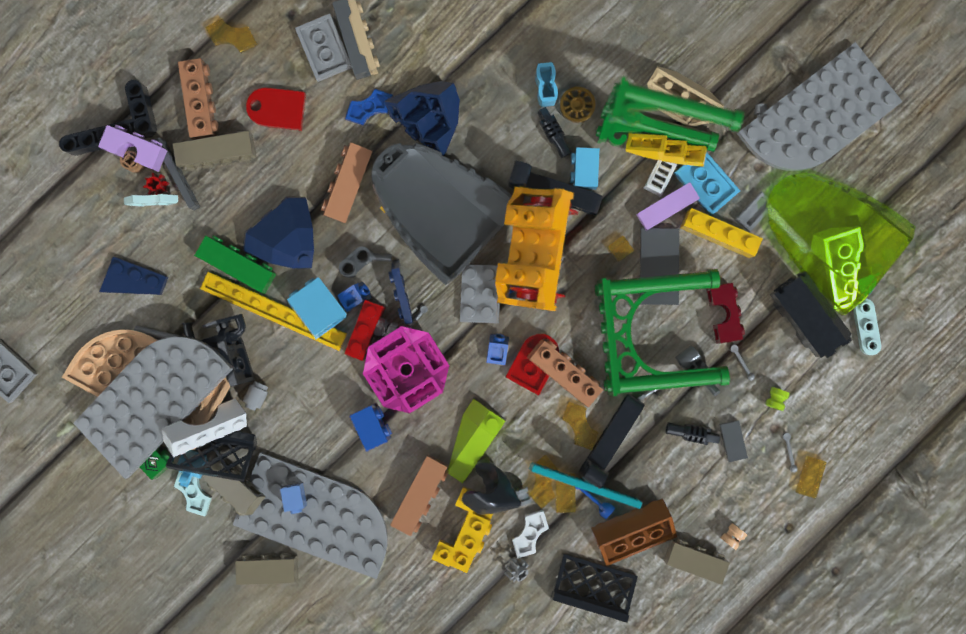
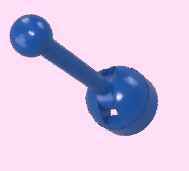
M575 487V489L581 490L599 506V514L605 520L615 510L612 504L608 502L600 503L588 491Z

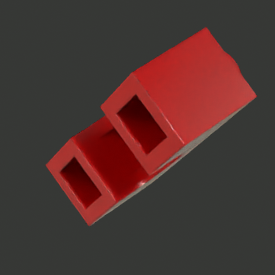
M367 300L364 301L344 353L345 355L365 361L368 347L372 344L371 340L375 328L384 313L385 307Z

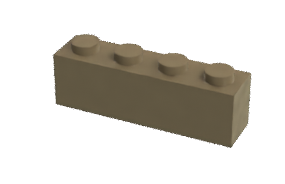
M249 131L173 143L176 166L183 171H193L195 167L200 166L202 168L214 167L213 164L218 163L230 165L232 161L236 160L248 162L251 161V158L256 157L253 135Z

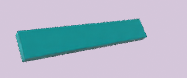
M534 462L530 463L529 470L531 472L639 509L641 508L642 502L636 497L604 486L599 489L584 479Z

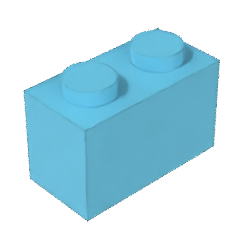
M576 147L575 153H571V164H574V172L570 173V183H573V186L582 189H597L600 148Z

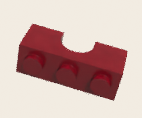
M733 283L720 285L719 288H706L709 306L719 305L726 312L725 320L720 324L713 325L716 344L743 340L745 330L743 324H740L741 308L736 302L738 297L736 286H733Z

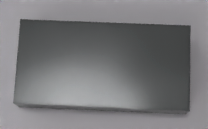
M739 420L719 424L727 461L733 462L748 458Z

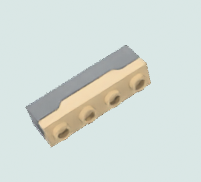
M339 0L332 2L356 79L359 80L378 74L377 67H380L377 55L373 56L371 49L375 48L371 37L367 38L366 31H369L366 19L362 20L360 15L364 13L360 1Z

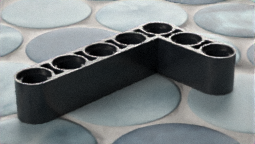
M130 80L125 85V92L132 119L109 124L108 126L114 128L115 125H118L125 129L130 128L129 134L132 135L135 132L144 136V139L153 137L157 132V125L148 89L139 81ZM140 87L139 92L134 94L135 88ZM144 105V110L138 113L139 107ZM148 123V129L143 131V126ZM107 125L65 135L60 139L59 147L62 151L73 156L102 150L98 146ZM92 137L93 141L88 145L87 141ZM74 142L73 148L69 150L70 143Z
M515 161L508 187L512 189L514 187L543 190L564 189L574 193L573 199L570 200L572 203L571 208L597 215L603 198L602 195L531 172L532 166L530 164Z
M629 393L625 396L582 464L578 473L583 479L599 489L603 486L609 475L605 470L642 412L645 403Z

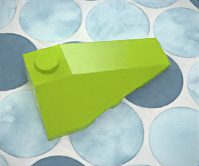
M475 399L472 400L462 416L448 467V474L461 483H464L506 422L504 418Z

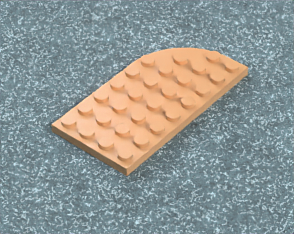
M134 330L106 332L90 340L76 353L62 378L98 397L144 348L159 340ZM226 377L183 421L184 423L202 425L213 419L218 410V405L222 403L230 389V384Z

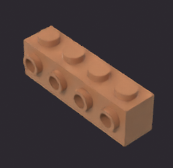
M201 58L178 62L189 137L197 140L217 136L216 132L219 131L217 120H214L213 113H216V107L214 102L211 101L213 88L208 81V76H210L208 64Z
M351 142L348 146L344 145L341 153L343 157L342 163H338L334 174L337 175L335 182L331 181L327 190L330 193L328 200L324 199L321 206L323 216L346 223L372 154L371 150Z
M540 340L527 358L589 408L603 391L599 387L600 382L593 376L587 377L584 374L586 370L580 365L574 366L567 354L564 352L560 354L556 351L557 346L550 340H547V342Z
M429 454L427 455L390 526L409 536L413 532H418L422 524L419 521L422 514L427 515L431 507L428 504L431 497L436 498L440 490L437 487L440 480L445 481L449 473L446 470L447 464Z

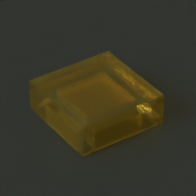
M621 236L607 247L617 262L634 251L624 236Z

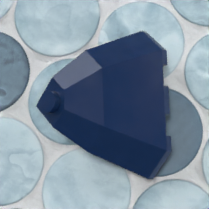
M438 81L419 85L384 101L391 119L396 123L400 122L406 128L405 132L414 141L419 140L424 146L442 153V156H445L459 120L460 99L454 83Z
M286 196L279 206L274 210L271 209L260 219L259 223L245 231L243 250L271 264L289 268H312L314 239L306 197Z

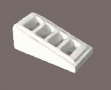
M658 160L644 189L661 197L677 166L676 163L665 162L671 165L669 169L661 165L662 161ZM658 168L668 172V174H663L662 172L658 171ZM655 174H656V175H658V176L664 178L665 180L662 181V180H660V179H658V178H656V177H654V176H655ZM652 180L662 185L661 188L652 184Z

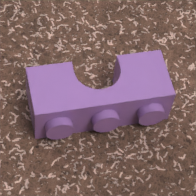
M107 125L98 147L124 157L126 150L135 146L137 148L135 162L159 172L167 150L162 148V143L152 139L150 142L145 141L144 136L135 132L132 135L126 133L127 129L115 125L114 128Z

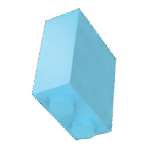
M319 277L307 281L304 288L293 291L287 299L289 305L315 339H318L347 318L344 309Z

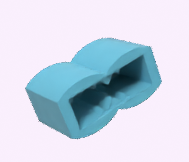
M552 62L539 63L536 69L535 80L539 88L537 99L541 107L555 106L558 96V89L554 82L556 71Z

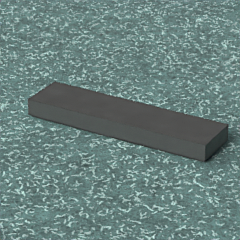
M162 138L155 139V141L163 144L162 148L167 150L164 162L188 208L194 211L200 208L183 172L176 166L175 157L167 142Z

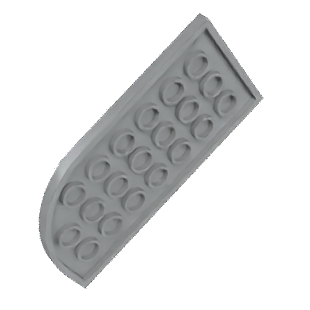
M855 42L740 130L737 135L762 162L786 171L807 170L830 159L903 101Z
M189 337L161 339L144 348L73 424L124 479H127L164 442L162 428L180 420L183 422L233 370V367L216 349L203 341Z
M260 452L249 481L266 497L252 515L241 516L237 514L233 525L377 579L386 555L388 535L385 520L375 502L356 487ZM303 483L307 506L300 513L291 514L290 511L284 512L280 489L283 486Z

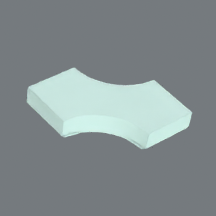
M166 194L131 195L124 198L125 205L141 207L151 205L168 206L178 202V195Z
M178 472L174 487L184 494L187 502L186 511L206 516L212 497L202 490L199 478L192 476L188 488L180 486L179 479L182 473Z

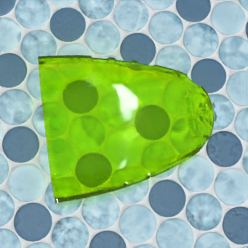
M796 173L783 178L773 187L766 202L768 210L767 222L779 245L783 246L789 255V260L793 261L800 270L799 273L807 272L832 308L840 315H846L868 297L914 238L916 227L885 204L848 185L816 174Z

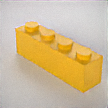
M693 208L686 212L680 226L682 230L747 258L756 256L763 240L761 237Z

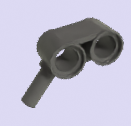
M358 247L339 264V271L343 276L352 278L365 265L373 262V260L392 261V254L373 253V251L366 247ZM362 251L368 253V257L364 261H360L358 258L359 253ZM352 264L353 271L346 274L344 271L345 265Z
M689 346L675 357L684 370L709 368L701 360L700 354L693 346ZM705 385L714 396L720 393V390L715 385Z

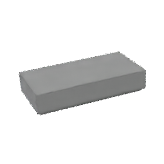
M761 191L738 215L735 221L747 232H751L772 209L775 203Z

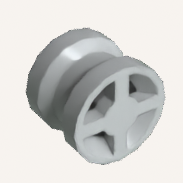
M528 487L514 489L521 501V506L531 503V498L527 494Z

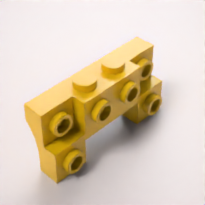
M463 486L455 506L468 511L459 534L454 545L439 539L431 559L467 573L476 553H481L485 543L482 540L484 535H488L492 528L490 520L493 514L481 515L464 505L462 502L463 494L471 489Z

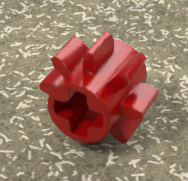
M152 173V177H145L146 185L143 188L149 189V195H154V193L158 195L163 192L168 193L166 187L169 185V182L163 181L165 176L162 174L157 177L155 173Z

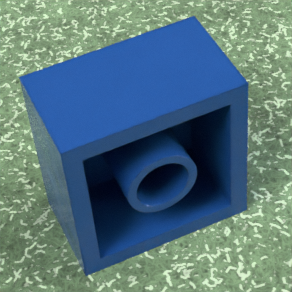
M376 404L350 415L366 451L391 439V428L388 423H384L382 419L384 413L381 407H377Z

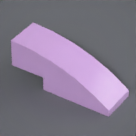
M689 182L636 215L647 231L700 198Z

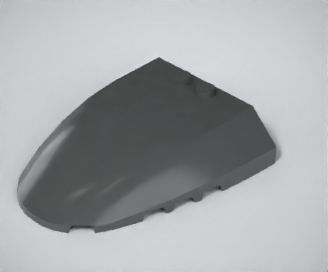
M416 143L414 145L395 144L385 149L377 157L372 169V185L375 194L391 223L417 258L445 285L453 281L505 225L506 207L512 195L489 178L484 179L476 174L474 169H467L460 165L456 159L450 160L442 156V153Z

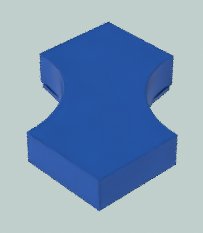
M374 89L371 96L367 99L350 102L345 120L364 126L367 119L378 113L388 114L384 101L393 97V95Z

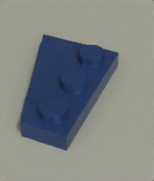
M113 257L99 292L162 295L169 277Z
M397 259L392 261L389 278L391 283H395L396 290H393L395 301L400 302L401 308H398L399 317L404 319L405 324L413 323L408 295L405 292L404 278L400 273V261Z

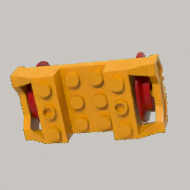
M514 187V193L506 207L504 220L505 225L513 226L508 264L498 263L496 272L497 303L556 311V305L554 304L557 303V298H564L566 296L556 293L567 218L568 215H578V211L571 209L572 203L570 200L573 199L574 193L564 189L543 190ZM524 196L531 197V202L523 203ZM512 285V286L528 287V288H533V289L510 287V286ZM510 289L517 292L516 298L525 299V301L510 299Z

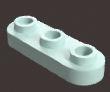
M859 299L853 305L859 347L865 355H876L881 350V340L875 306L869 299ZM864 305L867 306V311L863 310ZM868 323L871 325L870 330H867L866 325ZM871 342L874 344L873 349L869 346Z

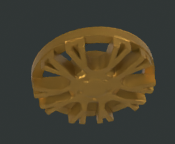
M583 87L568 89L560 100V110L563 116L573 123L588 120L594 113L596 106L593 94ZM578 90V96L574 97L572 91ZM582 91L585 92L583 98L580 97ZM568 94L572 100L568 99L566 95ZM589 96L591 101L585 102L584 99ZM563 101L568 102L570 105L563 106ZM583 110L589 112V114L586 117L583 114ZM574 112L575 118L570 117V113ZM578 113L581 114V119H578Z

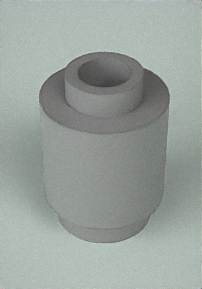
M254 381L253 385L250 384L243 399V402L246 403L245 407L254 411L256 408L261 409L268 394V386Z

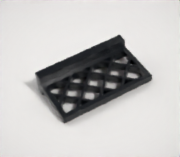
M234 431L222 438L208 442L211 447L202 452L196 447L199 454L188 459L185 453L182 454L186 461L181 464L173 463L174 458L177 456L173 457L170 452L166 464L167 469L244 482L253 451L257 446L256 435ZM222 445L228 446L230 450L222 455L216 450ZM240 449H248L247 455L240 459L235 453ZM214 450L218 457L207 462L204 455ZM233 454L237 461L227 466L223 459ZM199 458L203 459L205 464L199 468L193 467L191 464ZM221 461L224 468L219 471H213L210 466ZM240 464L242 467L241 475L232 474L230 469Z
M563 554L550 599L628 623V613L638 576ZM567 559L574 561L578 568L569 574L565 569ZM589 565L593 567L596 574L586 579L581 569ZM580 571L584 581L575 586L570 576ZM609 571L614 580L605 585L600 575ZM598 576L603 586L593 592L589 581ZM624 577L632 578L630 587L623 590L618 580ZM568 578L572 588L567 591L559 590L560 582ZM616 582L621 592L612 597L607 587ZM586 583L591 593L583 597L580 596L576 588ZM605 589L610 599L599 602L595 594ZM622 594L626 599L624 609L617 607L614 599Z

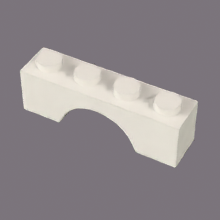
M236 399L218 405L216 416L206 424L189 425L180 420L163 427V441L173 457L184 454L191 449L203 446L210 441L222 438L229 433L246 427V412Z

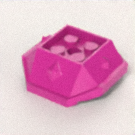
M401 326L368 347L363 375L383 407L411 413L443 393L450 365L429 332ZM404 364H409L412 368V372L409 375L402 373V366Z

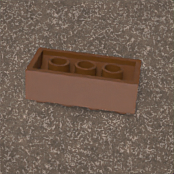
M663 498L652 501L640 509L635 508L626 514L618 515L609 521L598 523L591 528L606 566L677 537L672 516Z

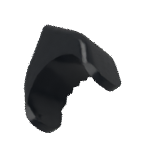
M482 459L478 461L475 471L483 479V483L486 485V493L469 490L463 494V504L481 515L519 508L521 501L507 475L489 460Z

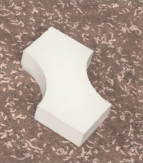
M543 509L525 514L524 529L518 536L512 538L517 558L536 553L535 544L537 538L542 532L549 529Z

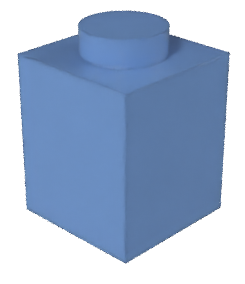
M303 483L283 486L280 489L284 512L290 511L291 514L300 513L307 506Z

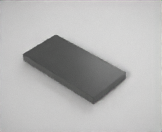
M641 228L640 278L679 274V229L650 228L646 231L645 228ZM679 291L655 293L644 299L640 305H679Z

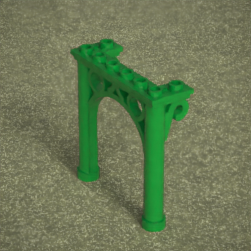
M622 76L619 82H615L612 92H610L609 98L605 102L600 116L603 119L602 126L598 125L595 137H599L597 142L599 144L606 142L608 139L611 145L621 146L626 141L627 135L623 134L620 139H616L614 137L615 133H642L643 131L654 135H666L667 138L687 141V143L696 146H706L708 151L714 152L719 140V133L712 131L708 133L647 117L639 111L662 109L723 125L733 131L739 130L744 111L739 109L730 110L631 84L626 80V77Z
M709 269L707 272L618 280L602 278L597 281V284L594 285L595 296H598V300L602 302L599 303V313L603 314L601 333L605 334V342H602L603 353L607 354L604 368L608 376H606V380H603V387L608 395L617 396V394L714 384H719L720 386L729 385L730 374L727 366L670 372L654 370L640 359L635 351L631 337V324L634 313L644 299L655 293L719 288L720 274L718 269ZM644 293L634 303L630 297L626 296V294ZM619 299H624L630 306V310L625 316L618 315L616 311V302ZM613 316L618 320L626 319V323H622L621 329L616 333ZM616 340L623 344L624 349L628 348L629 352H622L617 357ZM626 355H629L635 361L633 370L628 373L622 370L621 364L622 358ZM639 367L652 374L633 376L637 373Z

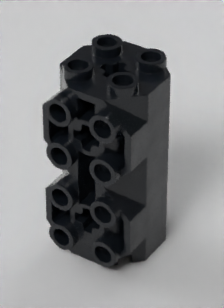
M803 271L796 274L798 276L797 279L791 277L775 288L770 296L774 300L773 305L780 315L786 317L796 330V336L803 346L809 348L815 357L821 358L825 356L828 358L837 352L835 349L840 345L845 346L852 341L850 337L852 333L807 272Z

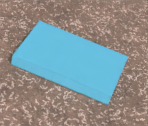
M707 152L704 167L683 165L673 173L683 185L689 182L692 184L700 198L697 200L698 203L710 216L740 192V189Z

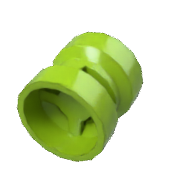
M771 387V398L766 400L765 405L784 411L785 404L783 402L789 398L790 393Z

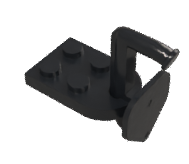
M243 314L202 325L203 329L213 327L217 329V335L200 341L209 344L213 348L218 347L220 354L233 367V370L226 376L230 387L254 381L255 377L241 337L246 329ZM236 321L238 328L229 327L228 323ZM182 322L185 337L195 339L192 328L193 322Z

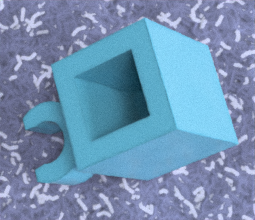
M189 450L185 454L190 459L199 453ZM182 454L177 464L186 461ZM199 458L191 464L193 467L199 468L205 463L202 458ZM179 471L182 473L179 479L180 486L187 488L192 476L200 479L202 477L201 474Z

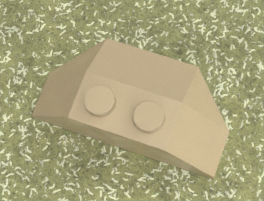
M657 66L647 83L650 89L724 107L709 90L677 71ZM658 109L687 127L711 123Z

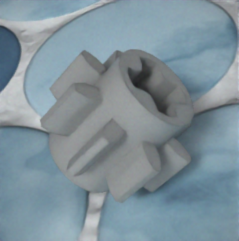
M513 557L505 564L507 571L504 574L513 582L515 580L520 582L528 575L526 568L529 565L520 557L518 559Z

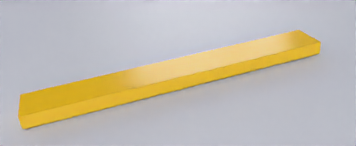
M207 272L200 287L203 291L338 351L341 350L347 333L334 327L318 339H315L293 309L211 272Z

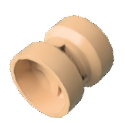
M731 523L728 527V532L724 533L720 538L737 550L740 541L744 540L747 534Z

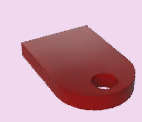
M259 88L252 92L247 99V114L254 123L262 127L302 131L306 93L274 88ZM254 102L261 103V108L258 111L252 110Z
M535 334L526 339L505 376L507 379L538 396L549 376L530 361L527 356L542 339H547L557 346L555 350L559 352L556 341L546 334Z

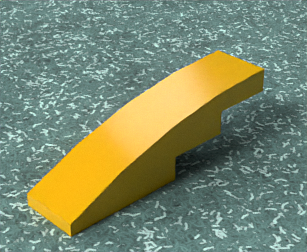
M632 133L628 135L625 149L626 152L650 159L704 167L707 152L706 146L687 145V141L667 140L666 135Z

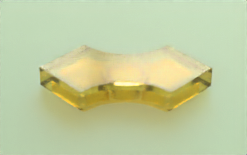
M220 19L205 27L213 43L217 46L230 44L236 47L240 53H243L258 45L248 26L233 28L227 25L223 19Z
M568 401L562 420L569 423L574 431V444L593 450L599 432L592 429L587 423V408Z
M546 454L535 462L558 470ZM535 473V484L529 495L541 509L553 500L556 495L552 490V479Z

